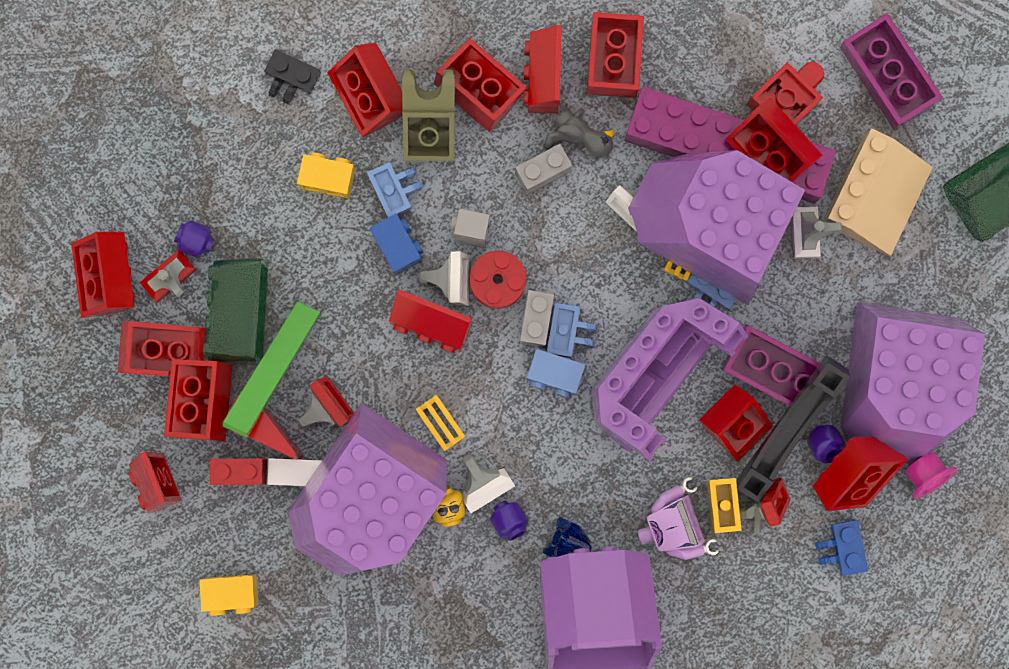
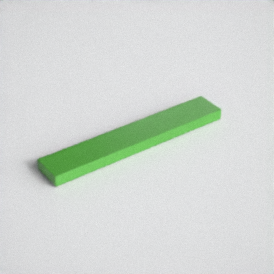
M297 301L223 421V427L246 438L248 437L320 317L319 311Z

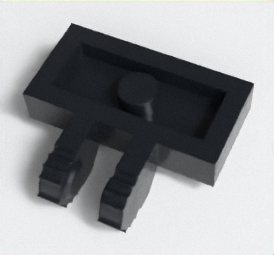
M276 49L264 70L265 74L275 78L269 89V96L276 97L283 82L289 84L283 96V102L286 104H290L297 89L311 95L321 74L320 69Z

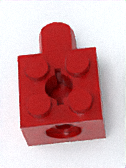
M811 61L796 71L786 62L749 99L746 105L754 111L759 105L771 98L791 121L797 125L823 99V96L815 88L824 78V69L817 62Z

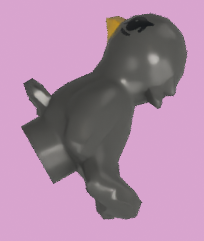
M583 108L579 109L575 114L569 109L554 121L558 129L548 133L544 147L549 150L556 142L560 141L582 143L584 147L581 148V152H585V155L602 158L610 154L613 149L612 138L614 130L595 131L581 118L584 113Z

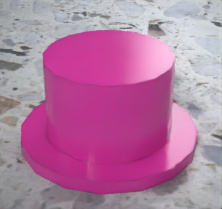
M935 452L921 457L905 470V474L916 488L912 494L914 499L922 498L938 489L958 472V469L954 466L947 469Z

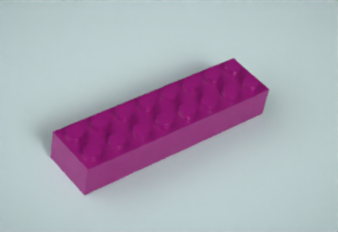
M642 86L624 141L671 157L691 153L732 151L735 149L725 138L744 120ZM811 142L823 156L792 183L805 190L801 200L815 204L822 198L836 150Z

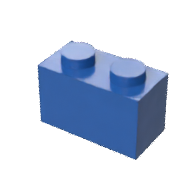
M394 214L370 227L371 233L395 276L422 262L420 254L423 253V250L417 240L411 241L408 235L411 229L405 218L399 219L398 215Z

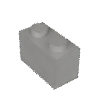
M558 144L515 167V175L526 195H529L570 173L572 164L561 144Z
M459 209L458 216L453 215L450 227L451 235H454L455 242L485 248L490 226V215Z
M528 291L519 344L545 348L554 294Z

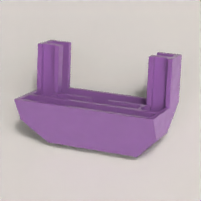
M700 298L654 309L592 388L594 422L628 452L633 449L651 462L653 459L652 455L667 440L658 434V430L650 424L712 345L732 357L735 354L734 350L743 339L746 340L748 337L747 333L739 322Z

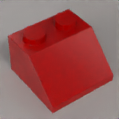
M736 384L699 419L706 431L737 462L773 427L755 398Z

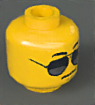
M447 486L446 495L432 514L434 521L441 523L443 527L459 524L462 521L461 518L466 514L462 493L458 490H452L451 486Z

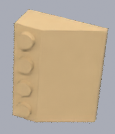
M871 128L863 136L823 221L842 223V231H839L840 233L890 257L933 167L895 139Z

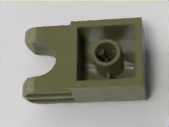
M412 69L403 70V161H454V70L443 71L441 85L434 91H424L419 88L415 79V71Z

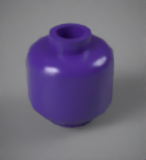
M189 220L186 224L181 223L174 242L177 243L179 251L198 258L203 252L209 253L214 239L210 238L211 230L209 227Z
M832 425L815 427L807 438V444L816 460L823 463H832L833 458L846 447L838 429Z
M505 500L494 506V512L490 517V521L500 538H508L509 541H513L526 533L529 520L518 503H508Z

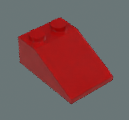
M122 321L117 373L170 376L172 359L203 361L205 328Z
M264 408L248 437L293 459L301 460L303 457L301 451L270 410Z
M145 451L140 453L129 464L131 470L128 472L130 481L134 486L137 485L140 493L138 496L139 504L143 510L146 509L147 513L157 512L182 501L164 453Z

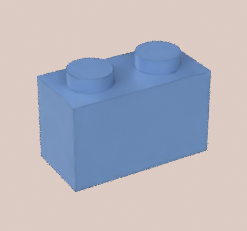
M536 349L526 380L531 381L530 386L545 390L547 386L555 389L554 394L569 398L570 394L575 395L585 364Z

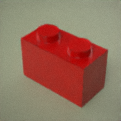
M210 459V485H266L267 459Z

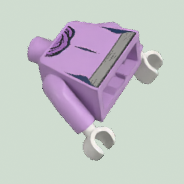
M693 478L684 479L680 486L676 485L663 492L651 507L652 514L647 516L649 526L638 530L639 539L642 544L655 541L658 551H666L669 556L684 560L703 556L704 553L710 555L718 553L719 550H709V544L717 540L711 538L704 540L689 495L684 496V493L691 494L697 490V487L692 490L686 487V482Z

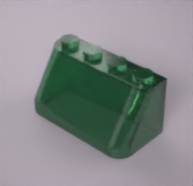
M1009 143L948 180L943 185L947 199L973 238L980 242L991 239L996 233L1009 227Z
M262 258L215 260L213 265L209 266L208 279L212 281L211 291L207 292V306H210V316H206L205 330L209 331L208 342L205 341L203 349L204 357H208V361H218L227 364L259 365L264 354L269 266Z

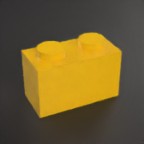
M320 153L303 154L297 185L303 190L349 199L356 169L353 164H350V160L344 158H336L334 161L326 159V156Z
M736 478L706 481L712 532L742 531Z
M257 574L200 579L201 612L209 611V616L224 615L225 610L235 609V614L250 613L251 608L258 606Z

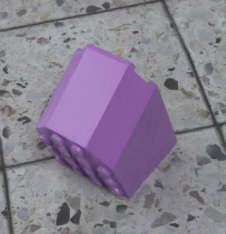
M738 150L691 153L652 163L628 210L635 224L639 244L748 305L805 190Z
M857 302L848 367L851 377L846 383L841 420L843 432L850 439L856 436L878 439L903 454L908 460L905 464H912L934 451L975 415L985 333L957 317Z
M361 403L288 510L295 549L337 576L400 563L447 493V460Z
M604 547L599 552H590V549L582 548L574 550V553L546 558L545 561L541 562L540 588L546 669H652L662 649L649 554L639 551L617 550V547Z

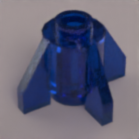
M559 517L556 524L557 531L554 533L551 543L543 549V554L550 557H559L574 553V550L582 548L590 549L591 552L592 546L590 545V539L579 525Z

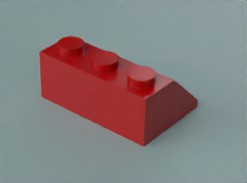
M562 25L530 32V40H525L524 56H529V65H524V80H529L528 89L523 93V105H528V113L558 114Z
M471 38L436 71L434 85L439 87L442 82L443 71L454 70V102L489 133L507 116L527 89L521 81Z
M376 42L355 45L327 72L361 137H365L385 127L402 116V89Z
M771 98L759 105L725 138L735 150L740 151L791 182L795 181L823 156Z
M95 232L71 243L81 318L119 313L134 308L135 295L131 285V268L127 256L128 244L125 241L124 232Z
M398 289L389 318L390 324L394 325L393 330L405 335L410 331L417 334L416 339L427 344H431L432 341L440 343L441 349L453 354L455 350L462 351L472 326L471 317Z
M172 359L164 437L225 442L227 428L223 427V421L227 417L229 409L232 364L218 361Z
M856 436L851 438L841 453L833 458V462L819 475V479L814 483L813 488L827 511L863 508L873 500L908 460L903 454L874 437Z

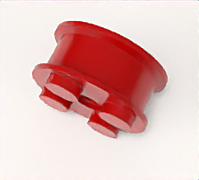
M497 250L483 254L475 261L470 272V287L473 295L481 304L493 309H502L513 305L523 294L526 285V272L522 263L517 257L505 251ZM499 276L503 281L500 284H496L493 278Z

